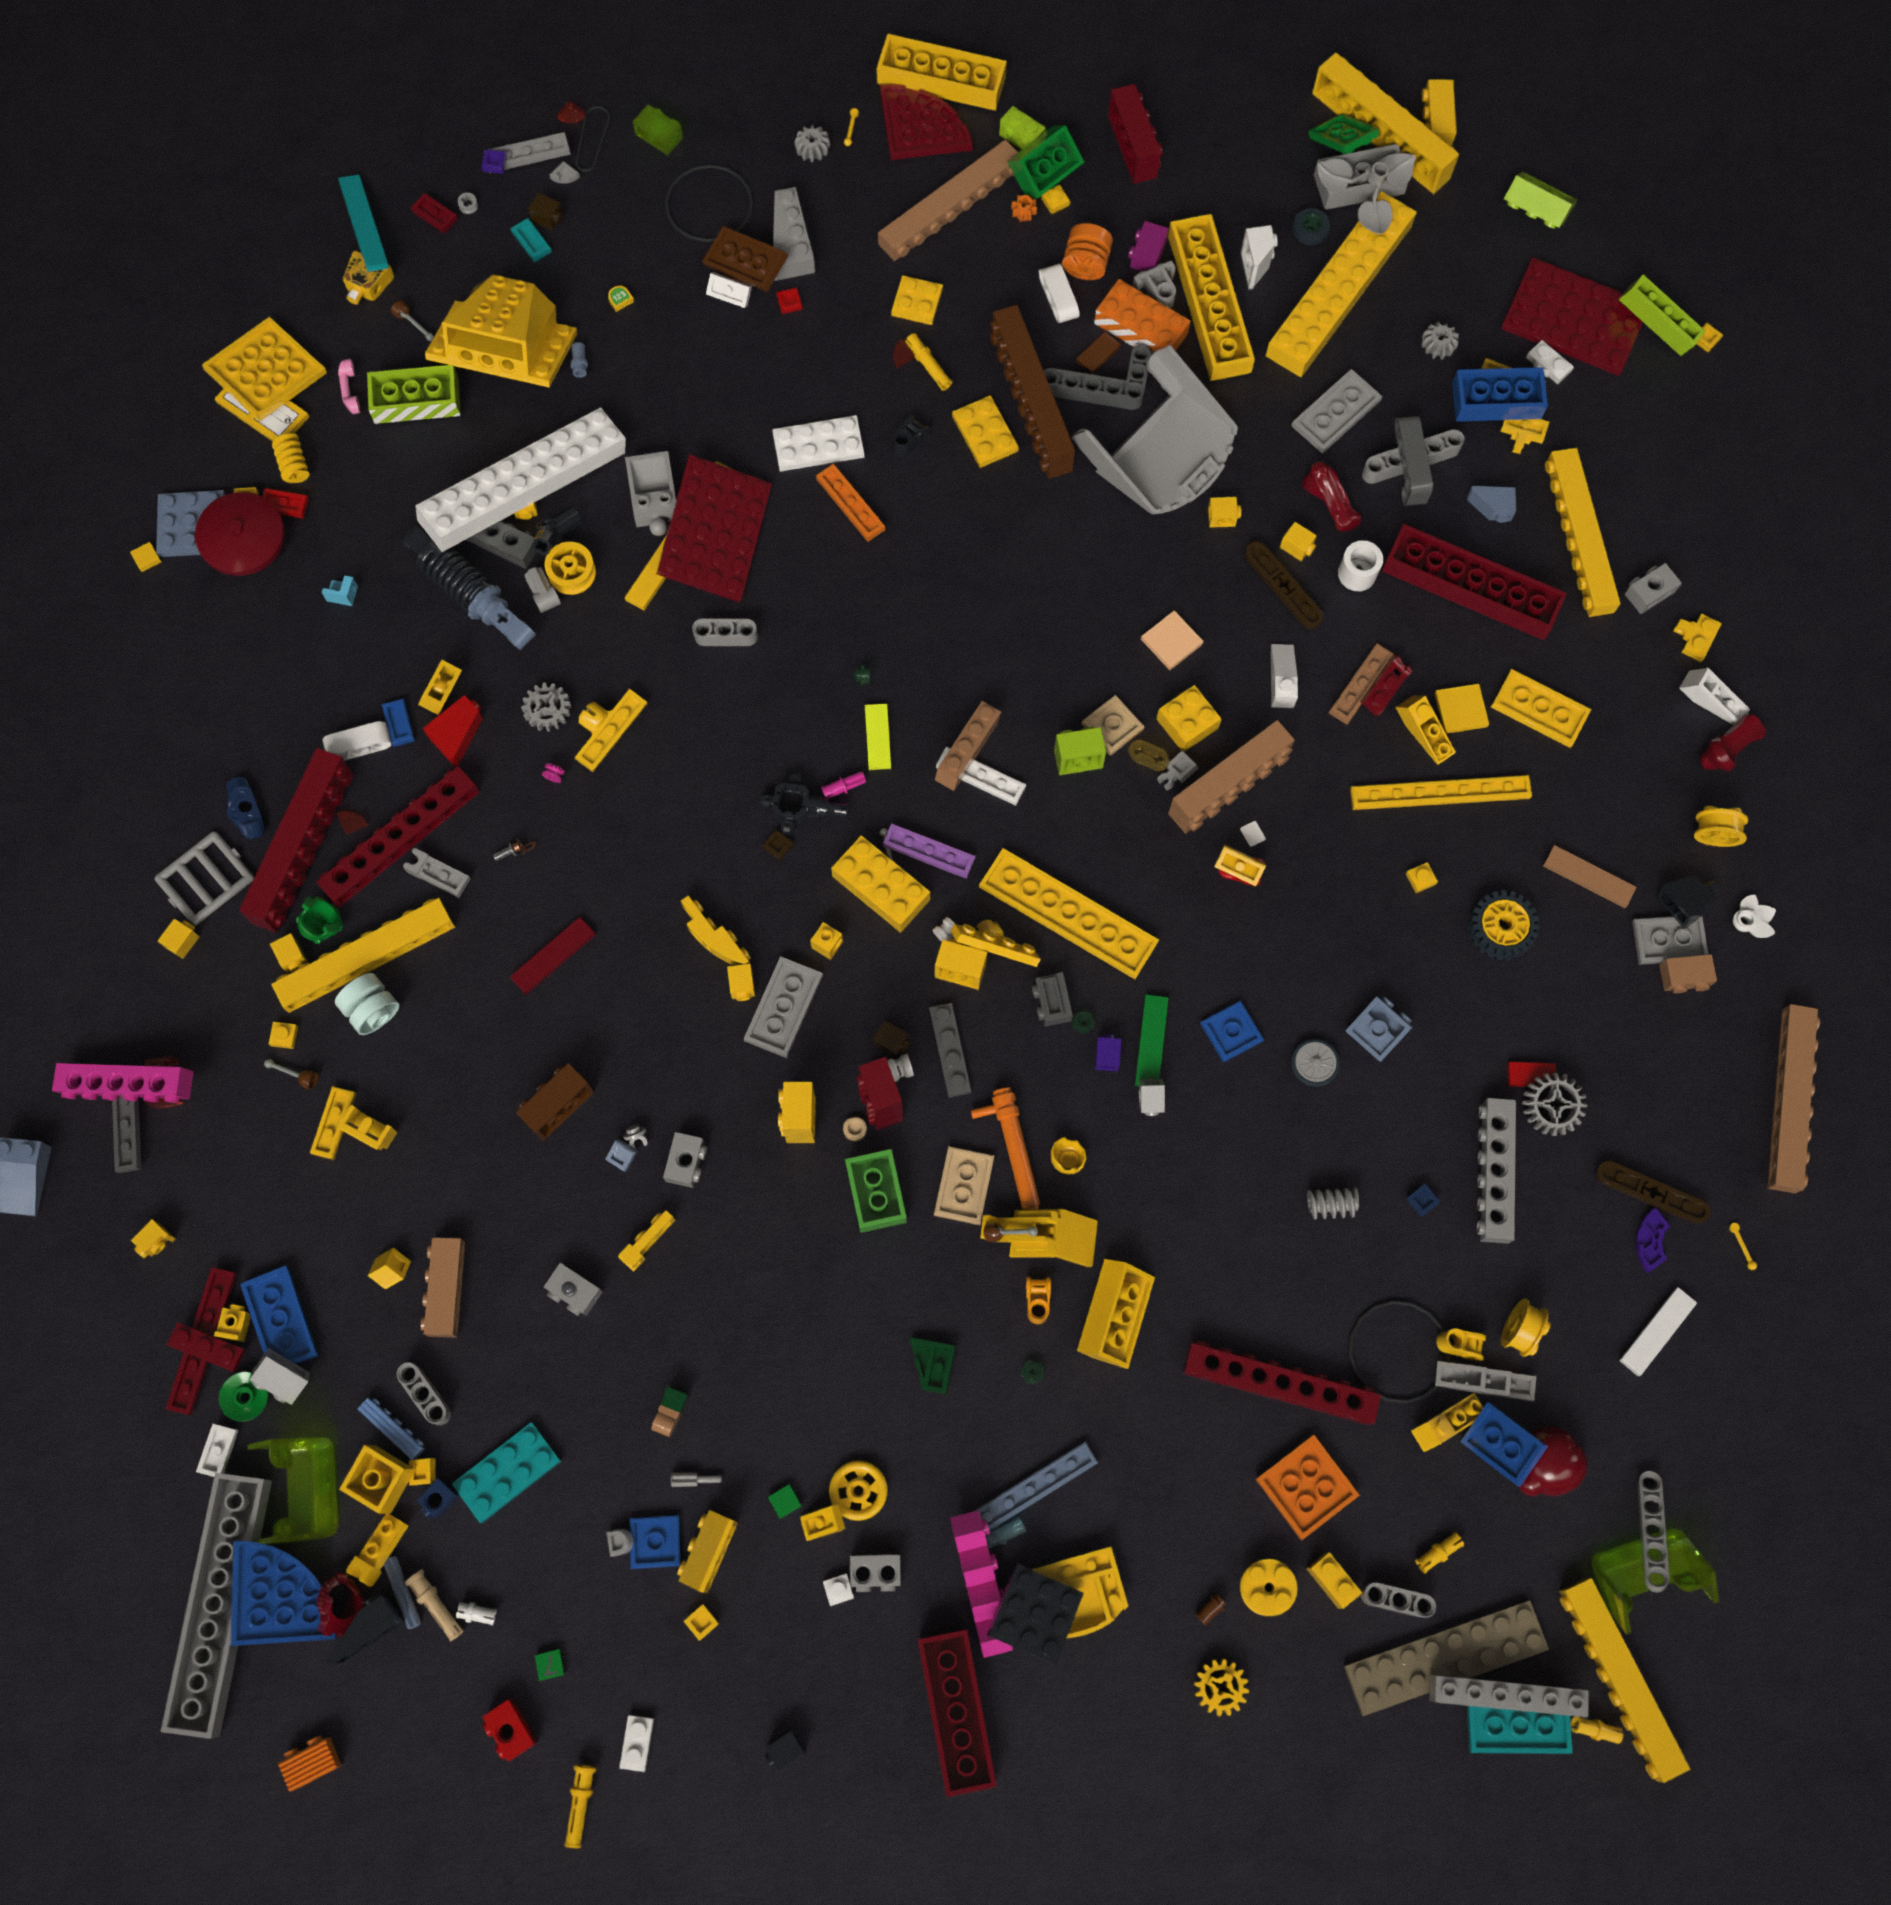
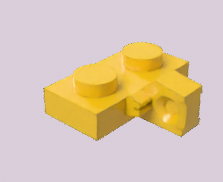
M1542 419L1504 420L1501 432L1512 435L1511 439L1516 440L1512 452L1521 454L1524 443L1530 444L1531 441L1543 443L1549 422Z
M1703 614L1699 616L1697 622H1688L1680 619L1674 628V632L1684 636L1683 639L1687 641L1681 653L1702 662L1722 623Z

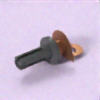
M516 837V843L508 842L509 847L494 853L493 857L498 861L510 854L517 856L520 850L524 855L525 852L533 849L536 843L530 842L523 846ZM532 844L531 848L527 850L525 849L526 846Z

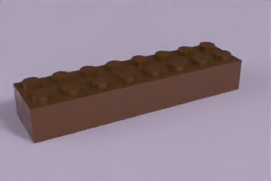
M1015 305L993 312V320L990 322L992 333L989 334L992 345L997 347L998 351H996L999 363L1004 365L1005 379L1010 381L1012 385L1010 387L1012 397L1017 399L1019 403L1017 406L1019 415L1024 417L1026 421V433L1028 436L1031 435L1033 439V451L1035 454H1039L1041 471L1046 472L1048 479L1073 471L1075 449L1019 308Z

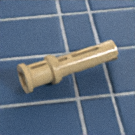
M421 1569L404 1584L410 1586L418 1597L417 1602L426 1606L451 1642L464 1631L436 1594L437 1588L431 1586L424 1576V1570Z

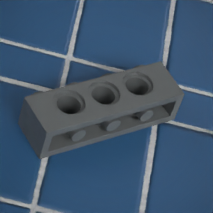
M499 521L465 539L527 569L536 554L532 548L535 536L528 531L522 532L517 530L509 522L503 523ZM498 532L497 535L490 536L492 533ZM512 541H517L516 544L509 545Z

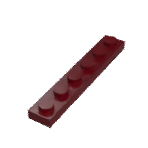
M211 1267L192 1326L193 1329L215 1337L214 1333L218 1328L222 1308L227 1307L237 1276L236 1273ZM184 1352L166 1410L192 1416L209 1362Z

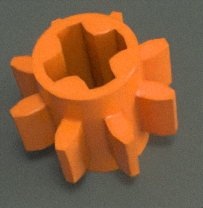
M1028 194L1018 195L1017 202L1012 201L1013 217L1017 216L1020 222L1031 221L1032 214H1037V207H1035L1036 199L1032 200Z

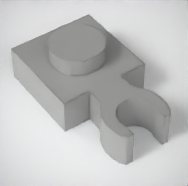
M1181 751L1166 765L1168 772L1161 774L1157 780L1159 784L1164 780H1169L1164 787L1166 790H1170L1177 779L1183 783L1198 767Z

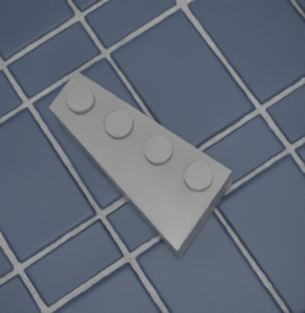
M795 187L775 191L773 247L785 251L788 258L774 281L815 273L814 257Z

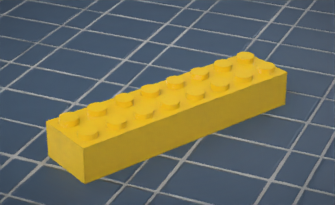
M1337 53L1333 54L1319 67L1313 95L1337 115L1343 113L1378 128L1379 137L1371 141L1377 148L1398 144L1401 154L1415 155L1412 177L1431 193L1435 194L1450 180L1459 153L1453 147L1446 144L1437 134L1429 130L1423 122L1418 121L1407 109L1401 107L1391 96L1384 93L1377 84L1372 83L1361 71L1355 69L1345 58Z
M1208 214L1171 222L1168 238L1210 381L1251 373L1255 358L1212 215Z

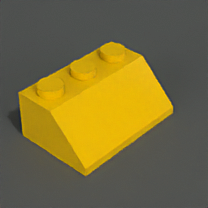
M710 1510L708 1514L702 1515L698 1524V1528L701 1529L697 1538H692L687 1550L691 1552L687 1562L683 1560L677 1573V1575H680L679 1582L702 1593L709 1592L738 1522Z

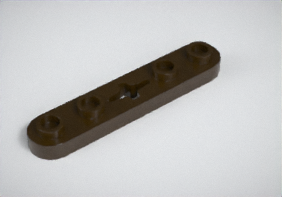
M1250 543L1245 552L1247 562L1302 626L1307 629L1318 628L1323 619L1321 609L1263 543ZM1280 582L1283 584L1287 582V589L1285 587L1280 588Z
M1605 1161L1596 1168L1595 1175L1601 1184L1692 1224H1701L1710 1217V1207L1703 1200L1618 1163ZM1654 1187L1656 1188L1655 1192L1660 1196H1654L1653 1198H1651L1650 1192H1648L1645 1189H1651Z

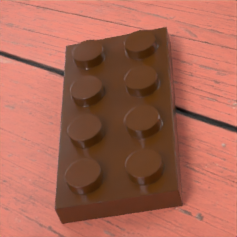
M723 226L702 263L706 267L767 292L788 255L785 251Z

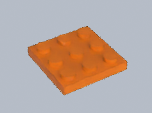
M1312 1435L1255 1479L1300 1540L1306 1538L1360 1496L1315 1435Z

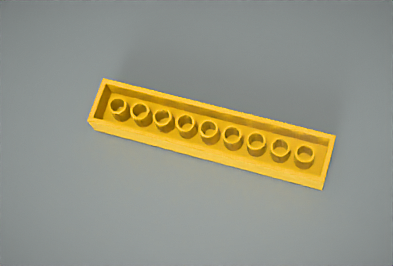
M1382 191L1377 196L1376 201L1384 200L1391 206L1392 220L1388 229L1383 234H1375L1366 229L1359 221L1269 342L1266 357L1299 377L1304 375L1412 227L1417 212Z

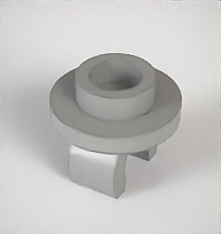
M637 1124L626 1129L623 1137L624 1140H629L630 1146L635 1148L634 1141L637 1139H641L644 1146L647 1145V1138L644 1135L646 1133L645 1127H640Z

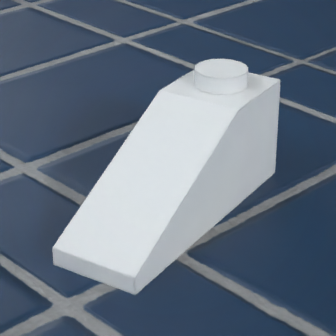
M1271 644V707L1294 708L1298 698L1294 645Z
M1709 668L1689 671L1680 686V689L1694 703L1732 725L1738 723L1740 718L1744 714H1748L1750 710Z

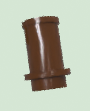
M1217 1594L1213 1597L1210 1595L1211 1599L1195 1613L1205 1626L1221 1610L1224 1611V1607L1227 1605Z

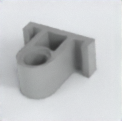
M1173 262L1160 263L1149 271L1138 273L1134 277L1133 287L1139 291L1144 288L1149 297L1171 309L1174 305L1176 288L1172 282L1175 273Z

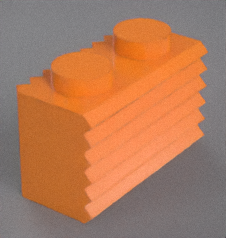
M320 1735L308 1741V1747L300 1752L298 1748H295L283 1754L285 1759L278 1762V1766L289 1791H294L342 1766L330 1737L322 1739Z

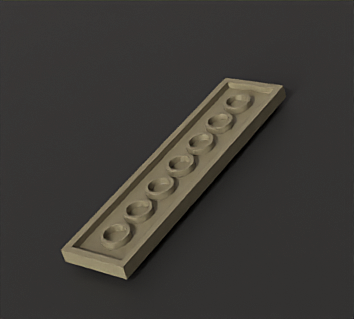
M1525 1601L1345 1665L1344 1668L1361 1715L1365 1716L1429 1693L1430 1675L1469 1679L1547 1651L1549 1648L1531 1602Z

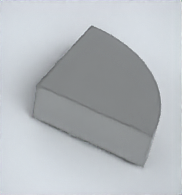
M564 161L550 174L551 180L557 183H570L580 177L579 172Z

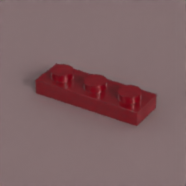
M178 1322L167 1343L170 1347L232 1372H236L245 1353V1349Z

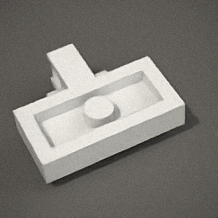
M1543 340L1526 357L1533 363L1534 368L1543 367L1544 376L1546 378L1550 377L1557 384L1574 368Z

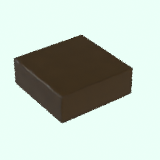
M776 829L764 842L762 848L780 862L794 846V842Z

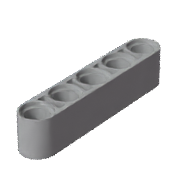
M1450 430L1425 438L1429 465L1455 457L1464 443L1462 432ZM1398 448L1368 458L1362 472L1363 479L1367 483L1373 484L1403 474Z

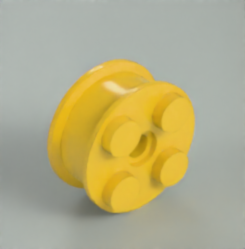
M563 542L553 547L546 556L545 571L550 584L558 592L567 595L579 594L587 590L594 582L596 576L595 564L591 553L582 544Z
M1706 806L1704 810L1696 814V821L1699 823L1698 830L1694 833V838L1698 842L1718 847L1737 846L1746 842L1747 836L1743 832L1744 826L1748 823V817L1742 813V809H1723L1715 806Z
M1522 1299L1514 1307L1505 1323L1501 1335V1345L1505 1348L1511 1346L1519 1350V1354L1523 1357L1533 1356L1539 1347L1542 1335H1546L1551 1326V1323L1548 1321V1310L1545 1308L1537 1309L1530 1305L1528 1299Z
M1265 1559L1251 1564L1245 1570L1240 1582V1592L1243 1601L1253 1612L1263 1616H1276L1287 1611L1294 1603L1297 1595V1582L1294 1574L1285 1564L1277 1560ZM1266 1583L1271 1584V1592L1265 1590Z

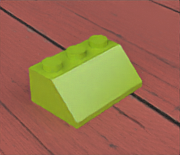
M1525 172L1516 175L1504 198L1508 201L1507 205L1517 210L1520 207L1526 210L1525 214L1534 219L1539 217L1545 220V225L1554 229L1556 226L1561 227L1577 202V199Z

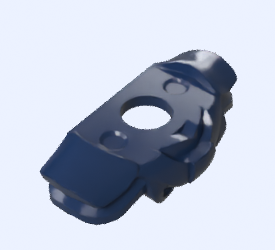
M235 777L227 783V816L233 821L237 829H240L245 838L255 839L261 837L265 832V828L251 787L246 778ZM244 801H248L252 804V809L249 812H241L239 805Z

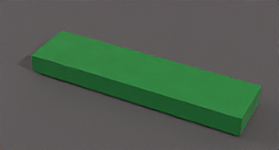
M1145 995L1135 1086H1139V1079L1160 1078L1168 1007L1167 997Z

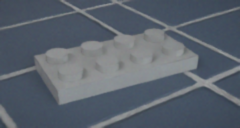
M1351 369L1292 423V427L1323 454L1381 401L1382 396Z
M780 956L745 1034L744 1041L787 1058L821 982L823 973Z

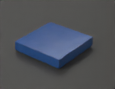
M1241 1000L1200 1022L1223 1063L1264 1041Z
M680 1515L630 1518V1533L633 1536V1547L630 1550L631 1569L681 1565Z

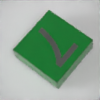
M561 1649L535 1655L539 1681L565 1675Z

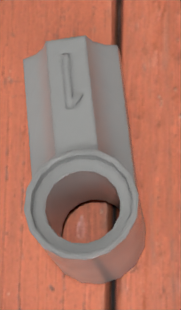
M534 567L528 570L524 576L533 592L532 596L540 613L560 605V600L553 586H550L542 568Z

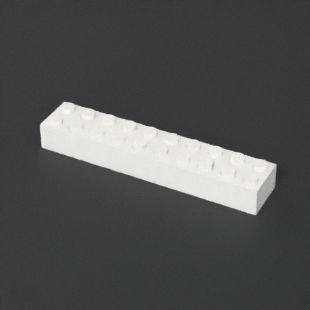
M599 408L417 504V521L441 552L625 454L626 438L602 408Z

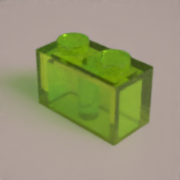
M647 105L633 121L635 135L666 155H669L683 139L679 122L668 118L661 110L654 109L650 105Z

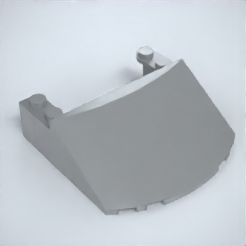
M1171 345L1156 350L1147 361L1148 371L1158 380L1169 396L1111 455L1087 429L1078 430L1071 437L1097 468L1096 473L1152 515L1178 509L1193 501L1207 490L1224 469V463L1233 450L1232 443L1238 426Z

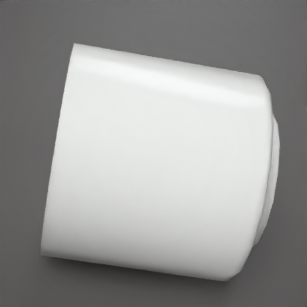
M1357 541L1348 546L1338 568V577L1341 583L1353 591L1369 589L1374 584L1383 564L1381 550L1369 541Z

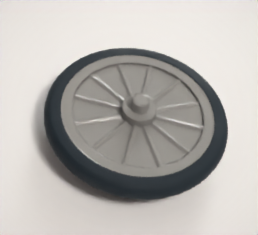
M1309 1039L1300 1043L1293 1051L1291 1067L1295 1076L1302 1083L1313 1087H1320L1329 1084L1336 1078L1340 1069V1059L1335 1048L1328 1042L1320 1039Z

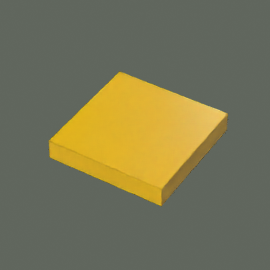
M1479 684L1435 691L1434 694L1442 727L1446 734L1489 726Z

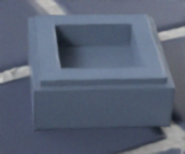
M618 1138L612 1145L605 1160L625 1172L631 1165L638 1150Z

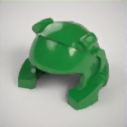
M309 896L302 903L301 907L304 910L300 916L296 917V922L303 937L313 940L315 944H320L325 939L342 930L343 921L339 914L340 911L333 903L331 904L317 896Z

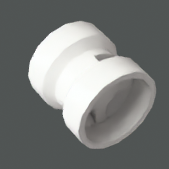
M907 1054L901 1055L896 1060H887L895 1082L901 1077L909 1078L914 1076Z

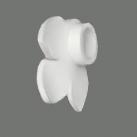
M1750 895L1741 901L1740 910L1733 916V924L1739 931L1750 932L1758 938H1767L1775 934L1774 929L1768 923L1773 918L1776 910L1769 906L1758 905L1756 895ZM1741 918L1747 921L1746 925L1742 923Z

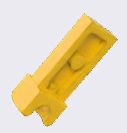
M667 1211L663 1214L658 1213L651 1221L652 1226L647 1231L643 1230L637 1235L634 1240L636 1243L633 1246L628 1244L618 1255L620 1260L632 1271H635L645 1260L643 1255L675 1221L674 1217Z
M385 1514L359 1556L353 1558L346 1572L355 1578H359V1581L367 1586L372 1587L382 1573L380 1571L403 1536L408 1525L390 1514Z

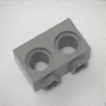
M900 1555L850 1556L851 1587H856V1592H871V1587L881 1586V1591H896V1586H901ZM862 1566L870 1570V1577L864 1582L859 1581L856 1577L858 1568ZM885 1566H891L895 1570V1576L890 1581H885L881 1577V1570Z

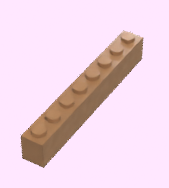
M1004 140L879 231V246L894 261L906 256L913 247L921 245L932 233H937L947 222H952L962 211L970 209L973 203L985 198L992 189L1000 187L1007 178L1014 176L1007 161L1018 152Z
M1790 1004L1782 1010L1767 1189L1796 1194L1804 1190L1808 1183V1175L1805 1174L1810 1159L1807 1145L1812 1133L1809 1128V1120L1813 1115L1811 1097L1815 1092V1084L1812 1081L1817 1068L1814 1055L1818 1049L1816 1030H1818L1820 1025V1017H1817L1818 1009Z

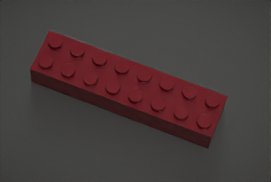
M1403 524L1382 570L1384 573L1541 640H1545L1551 631L1567 594Z
M316 748L239 909L253 925L277 933L279 928L285 924L286 913L289 907H292L295 903V894L305 881V873L308 866L313 864L316 849L322 845L325 837L324 832L327 826L332 824L334 819L333 813L336 807L342 803L343 792L352 781L353 772L341 756Z

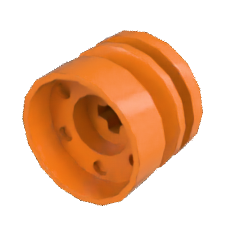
M1087 223L1075 225L1071 229L1068 247L1063 258L1062 265L1064 269L1076 278L1084 280L1100 279L1104 276L1113 242L1111 234L1098 225Z

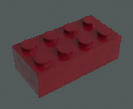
M1135 84L1111 90L1108 118L1133 184L1157 178L1158 169L1161 168L1160 156L1163 155L1161 144L1156 141L1154 126L1150 125L1149 112L1143 107L1141 92L1137 91Z
M886 1057L858 1066L859 1074L856 1075L858 1093L862 1104L865 1103L866 1115L870 1125L875 1124L876 1130L902 1122V1100Z

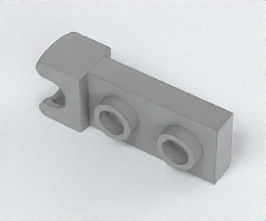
M418 849L412 850L418 862L414 865L404 863L403 867L406 872L458 898L461 896L470 881L468 875L430 857Z

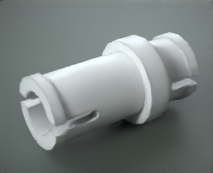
M460 1602L456 1618L466 1619L465 1621L468 1623L476 1621L494 1625L497 1609L476 1606L474 1602H470V1604Z

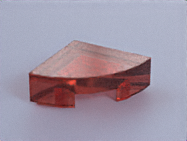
M570 101L557 114V119L566 123H575L586 117V112Z
M903 339L896 344L893 353V360L897 369L914 358V353Z
M348 811L337 813L347 835L368 826L364 818L356 813Z

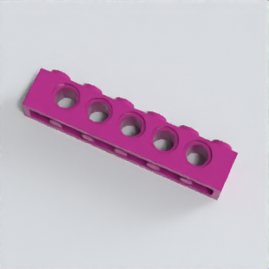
M56 1063L52 1091L61 1093V1097L66 1099H76V1095H82L83 1099L96 1100L97 1096H102V1099L117 1101V1097H123V1100L138 1101V1098H144V1101L158 1102L159 1098H165V1102L179 1103L180 1099H190L194 1071L181 1067Z

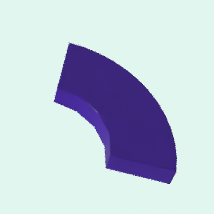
M1656 1207L1652 1208L1644 1216L1636 1235L1637 1255L1646 1273H1649L1667 1259L1663 1251L1662 1240L1670 1224Z

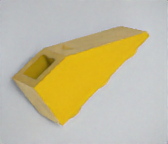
M1413 695L1396 707L1405 726L1437 765L1456 753L1426 696Z
M1472 1393L1414 1428L1411 1432L1423 1452H1426L1473 1424L1484 1407L1475 1393Z

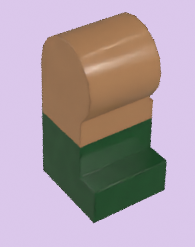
M667 1387L651 1430L670 1437L681 1417L689 1396Z

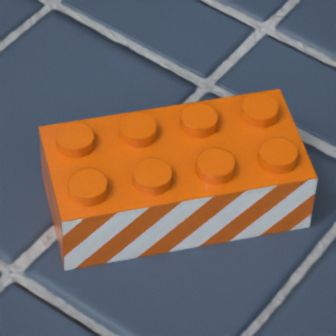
M1118 279L1096 309L1094 324L1133 347L1137 345L1147 346L1152 355L1156 350L1167 345H1171L1176 351L1188 335L1190 320Z

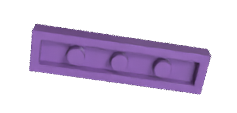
M891 824L883 842V847L966 879L975 860L974 855Z

